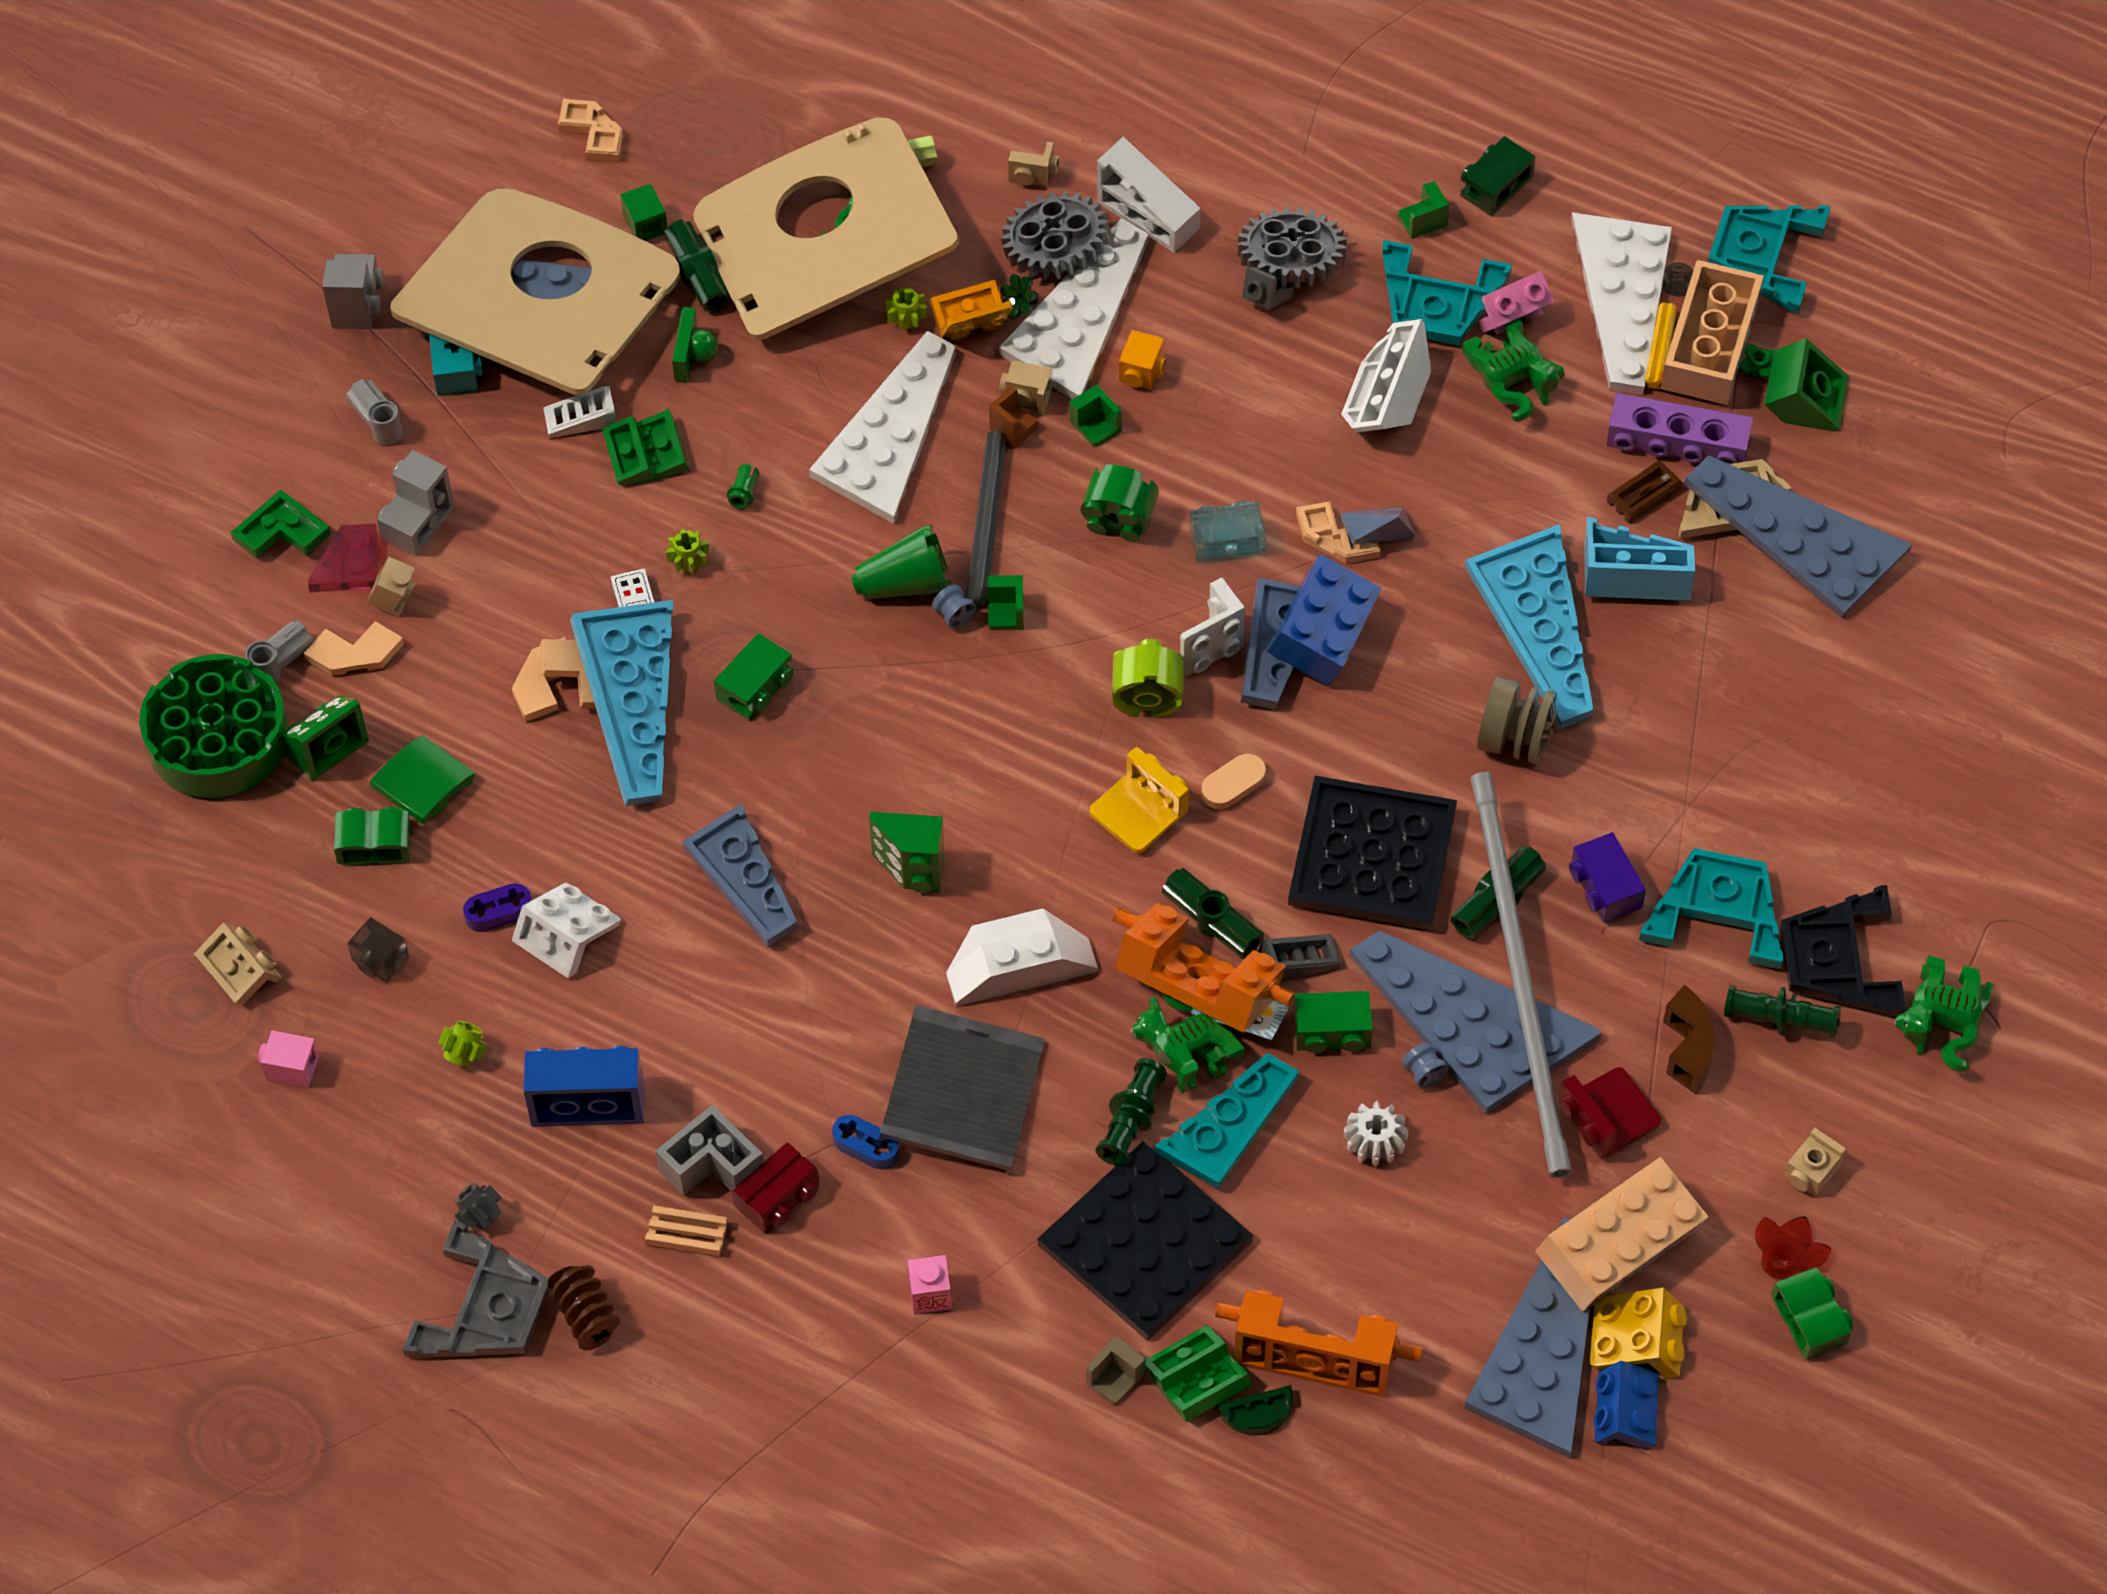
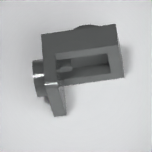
M1253 266L1246 269L1242 298L1268 310L1293 298V285L1288 283L1286 288H1282L1281 281H1277L1275 276Z

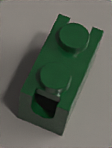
M1504 136L1495 145H1489L1482 157L1474 165L1469 164L1464 169L1460 180L1465 183V187L1461 190L1460 196L1492 217L1533 178L1536 156Z

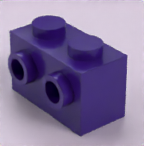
M1613 832L1573 848L1572 861L1569 863L1571 876L1576 883H1581L1585 890V898L1592 912L1597 911L1603 923L1643 908L1646 889Z

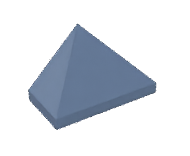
M1403 507L1344 512L1341 515L1342 522L1353 545L1413 539L1415 536V532Z

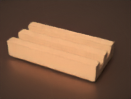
M653 1205L652 1219L649 1221V1231L645 1237L646 1245L720 1257L728 1227V1217ZM659 1230L678 1233L681 1236H697L716 1240L715 1243L661 1235L657 1234Z

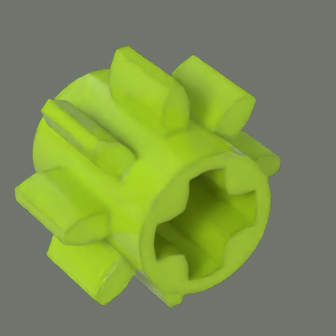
M912 287L895 289L893 299L885 300L888 322H895L901 330L917 328L919 317L927 318L925 295H918Z
M682 529L674 538H668L667 562H674L676 572L682 570L693 574L701 565H707L706 554L710 553L708 541H701L699 531L694 533Z
M457 1021L455 1026L451 1025L450 1028L444 1027L438 1044L443 1045V1057L459 1066H469L470 1061L474 1062L475 1059L481 1060L487 1047V1043L482 1041L483 1037L481 1035L483 1031L478 1026L466 1021Z

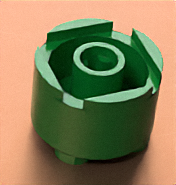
M1108 464L1104 466L1102 471H1098V467L1095 468L1080 508L1082 516L1088 521L1086 527L1097 534H1105L1108 530L1120 533V536L1125 540L1131 542L1139 541L1141 535L1147 530L1159 495L1157 484L1153 480L1150 481V484H1147L1141 480L1143 473L1126 466Z

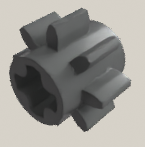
M473 1183L456 1197L455 1203L458 1205L459 1211L454 1216L458 1221L466 1225L467 1228L469 1226L471 1228L477 1226L479 1230H483L490 1226L501 1214L497 1202L502 1197L491 1185L479 1187L476 1183Z

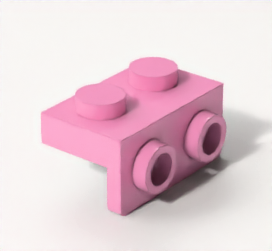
M1541 271L1536 272L1483 296L1482 302L1488 316L1478 320V323L1483 333L1494 329L1497 335L1506 331L1505 324L1523 316L1526 322L1544 314L1542 307L1555 301Z

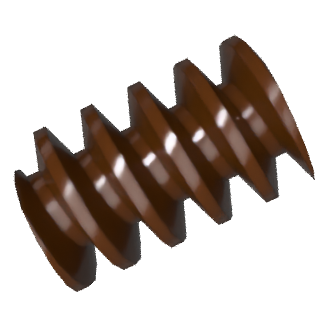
M590 1265L564 1267L552 1274L547 1281L548 1287L553 1290L554 1299L559 1302L558 1305L561 1313L565 1315L567 1325L572 1327V1335L578 1340V1346L582 1350H593L606 1343L611 1338L613 1330L620 1324L619 1316L611 1315L614 1311L613 1305L605 1302L608 1298L606 1291L599 1290L601 1281L596 1277L592 1278L595 1270Z

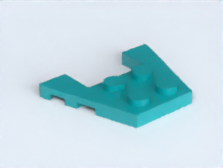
M1768 205L1725 206L1708 262L1764 275L1761 295L1798 314L1807 282L1775 275L1776 264L1787 230L1791 229L1822 237L1831 206L1818 205L1817 209H1802L1801 205H1789L1787 210H1769Z
M1383 240L1382 258L1392 324L1422 319L1425 323L1426 337L1429 340L1460 345L1486 310L1482 297L1502 288L1511 276L1512 264L1482 259L1475 286L1409 274L1407 272L1412 257L1413 245Z
M1693 848L1672 880L1670 888L1655 906L1654 912L1647 923L1645 922L1642 926L1639 941L1672 947L1678 915L1754 930L1748 963L1781 969L1783 952L1780 950L1779 931L1773 912V898L1766 862Z

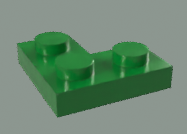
M281 489L231 531L232 540L256 559L281 537L307 556L331 535L327 524Z

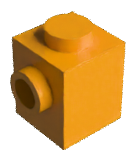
M1131 330L1119 359V382L1126 383L1132 387H1142L1151 390L1156 377L1161 378L1165 370L1164 338Z

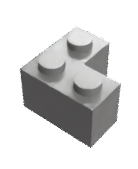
M335 254L334 260H326L322 287L332 328L372 329L374 316H379L380 297L377 295V290L382 289L384 284L383 269L378 268L375 255Z
M411 450L404 460H400L393 470L392 476L397 495L389 505H385L381 509L377 522L382 540L417 556L455 508L447 467Z
M713 1104L655 1150L659 1172L683 1196L711 1173L732 1192L734 1188L764 1163L763 1153Z

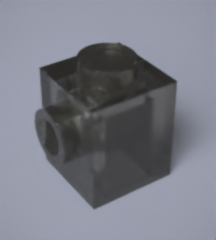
M372 917L364 923L347 943L351 959L356 963L359 970L370 978L376 976L386 983L394 974L400 973L408 962L409 953L405 938Z

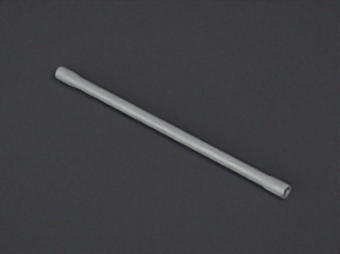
M1480 772L1471 777V784L1476 808L1480 814L1544 1136V1151L1549 1176L1555 1179L1569 1176L1572 1170L1566 1141L1562 1135L1497 811L1498 802L1493 777L1489 772Z

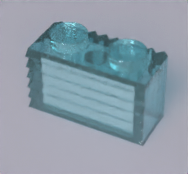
M1238 501L1231 506H1219L1218 508L1206 505L1197 510L1193 509L1190 511V533L1196 561L1265 552L1266 534L1259 502Z

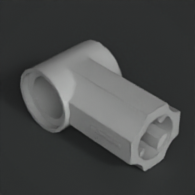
M361 379L353 383L351 389L346 393L347 400L371 429L374 440L381 445L397 443L403 436V428L396 404L388 401L371 380L365 381Z
M297 620L295 622L291 621L267 641L261 640L250 644L245 652L246 659L252 661L253 666L262 670L265 674L268 673L277 683L281 677V670L305 652L313 643V638Z

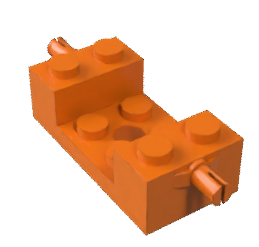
M1155 903L1145 914L1138 916L1122 909V907L1116 909L1112 921L1129 928V930L1124 934L1114 969L1243 1033L1246 1032L1274 1000L1286 1007L1292 1004L1295 993L1280 987L1286 965L1275 961L1270 955L1253 950L1234 968L1232 964L1220 961L1202 952L1198 947L1182 942L1189 918L1178 913L1174 908Z
M1246 1290L1241 1306L1226 1304L1220 1301L1217 1303L1215 1318L1218 1317L1237 1322L1234 1360L1240 1366L1385 1397L1393 1361L1397 1357L1420 1363L1423 1346L1400 1342L1397 1336L1398 1323L1391 1322L1388 1318L1381 1315H1371L1369 1317L1360 1315L1354 1342H1349L1335 1334L1322 1336L1308 1333L1306 1329L1298 1326L1282 1327L1284 1298L1277 1297L1270 1291L1257 1290L1254 1292Z

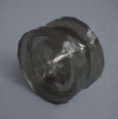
M1680 262L1668 265L1664 271L1662 284L1664 290L1672 296H1685L1693 269L1689 265Z

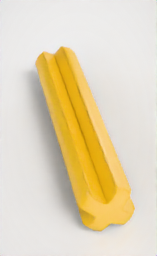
M1663 302L1658 307L1645 376V386L1649 389H1661L1664 365L1672 342L1677 316V307L1673 303Z

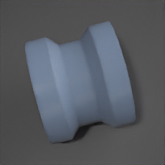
M956 584L947 586L940 591L932 603L934 611L938 615L944 616V622L951 629H957L965 625L972 619L977 610L976 604L971 599L965 598L964 591Z
M1432 1042L1421 1043L1411 1049L1402 1059V1065L1407 1071L1414 1074V1082L1420 1089L1436 1084L1449 1070L1447 1063L1437 1057V1049Z

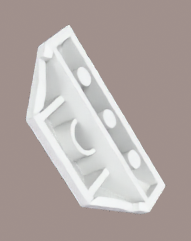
M1422 319L1393 323L1387 330L1389 334L1377 342L1361 362L1341 413L1355 433L1410 425L1412 423L1431 373L1425 323Z
M1042 908L973 925L948 968L946 975L955 1006L958 1007L1098 972V967L1088 937Z

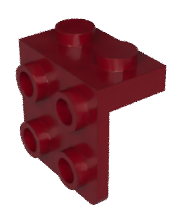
M1621 1067L1612 1069L1584 1086L1575 1075L1562 1081L1558 1100L1563 1113L1579 1129L1584 1141L1593 1148L1600 1159L1609 1156L1660 1126V1115L1625 1069Z

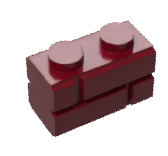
M786 1142L732 1190L734 1205L763 1233H766L772 1226L776 1228L782 1226L789 1219L791 1209L800 1201L807 1203L816 1195L819 1189L818 1185L820 1184L818 1170L808 1159L802 1157L800 1152L789 1142Z

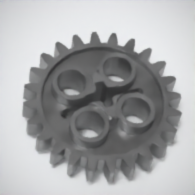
M1051 191L1048 199H1044L1039 194L1037 195L1036 203L1026 200L1025 209L1016 207L1014 209L1016 217L1007 216L1008 225L1002 226L1003 235L1001 236V241L1006 259H1009L1012 267L1018 266L1019 273L1029 270L1030 277L1032 278L1039 272H1042L1043 279H1047L1050 273H1055L1057 279L1062 276V271L1066 270L1072 276L1074 275V268L1077 266L1083 270L1087 269L1085 261L1096 262V253H1104L1103 244L1109 243L1108 234H1110V228L1106 212L1101 210L1099 202L1093 204L1090 196L1082 200L1080 192H1077L1072 198L1068 196L1067 191H1064L1061 197H1056L1054 191Z
M1285 207L1284 213H1279L1276 209L1272 208L1270 216L1260 212L1259 220L1250 218L1249 226H1242V234L1238 235V257L1241 258V266H1247V268L1253 266L1275 276L1277 281H1281L1282 288H1286L1288 283H1294L1296 288H1300L1301 282H1306L1312 287L1314 279L1324 283L1326 282V275L1334 277L1336 276V269L1343 268V261H1346L1347 238L1343 237V229H1337L1336 221L1327 222L1326 214L1317 218L1315 217V210L1304 214L1302 207H1299L1296 212H1291L1288 207Z

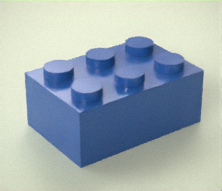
M1319 554L1307 571L1267 652L1323 684L1330 686L1344 667L1380 593L1381 587L1326 556Z
M614 1046L611 1049L577 1047L573 1050L555 1051L551 1048H540L536 1051H525L524 1096L531 1127L644 1123V1079L638 1048Z

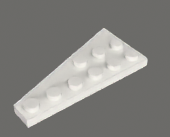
M1572 212V228L1575 230L1577 250L1583 265L1584 281L1591 311L1595 318V329L1597 338L1600 340L1602 360L1609 390L1643 395L1672 227Z
M1123 218L1111 228L1110 234H1108L1109 243L1103 244L1105 252L1096 253L1097 261H1085L1087 268L1085 270L1078 266L1075 267L1074 275L1068 274L999 347V355L1010 362L1014 360L1052 368V387L1071 399L1082 394L1086 389L1088 381H1091L1098 357L1104 350L1118 316L1121 302L1125 299L1128 292V285L1133 273H1136L1148 244V233Z
M927 331L809 469L810 478L895 524L898 508L907 491V483L911 472L915 469L928 433L929 422L937 408L938 397L942 386L946 383L955 358V345Z

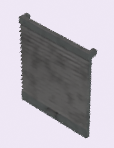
M915 1005L879 1141H883L884 1138L1004 1169L1006 1170L1005 1174L1010 1175L1045 1038Z

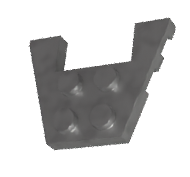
M454 1220L442 1249L443 1254L448 1258L478 1265L453 1329L414 1320L402 1349L404 1357L525 1354L550 1291L547 1284L548 1279L512 1255L509 1257L501 1252L483 1236L478 1237L460 1221Z

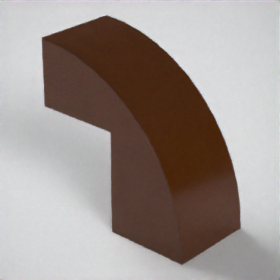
M1684 985L1666 1005L1663 1023L1685 1038L1669 1056L1666 1074L1694 1094H1697L1709 1072L1714 1049V1027L1703 1002L1690 988Z

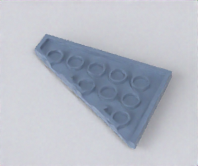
M1382 931L1376 932L1350 949L1352 960L1424 1043H1433L1437 1049V1057L1447 1063L1450 1074L1485 1114L1493 1111L1533 1084L1514 990ZM1536 1001L1550 1072L1600 1040L1601 1032L1597 1027Z

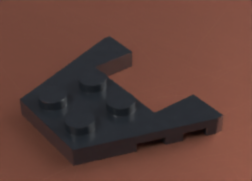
M1887 885L1875 887L1873 892L1862 896L1855 894L1846 897L1844 902L1827 908L1823 905L1782 919L1780 930L1789 991L1895 1017L1906 1012L1902 981L1863 982L1854 922L1890 921L1892 913Z

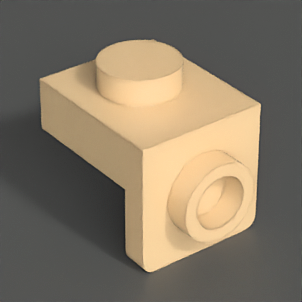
M1047 142L1044 155L1011 151L1008 159L1009 182L1048 188L1051 175H1057L1059 167V156L1054 155V143Z

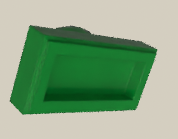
M684 307L681 311L672 365L674 380L676 382L688 383L692 361L706 363L714 359L718 352V341L711 332L698 330L696 309Z

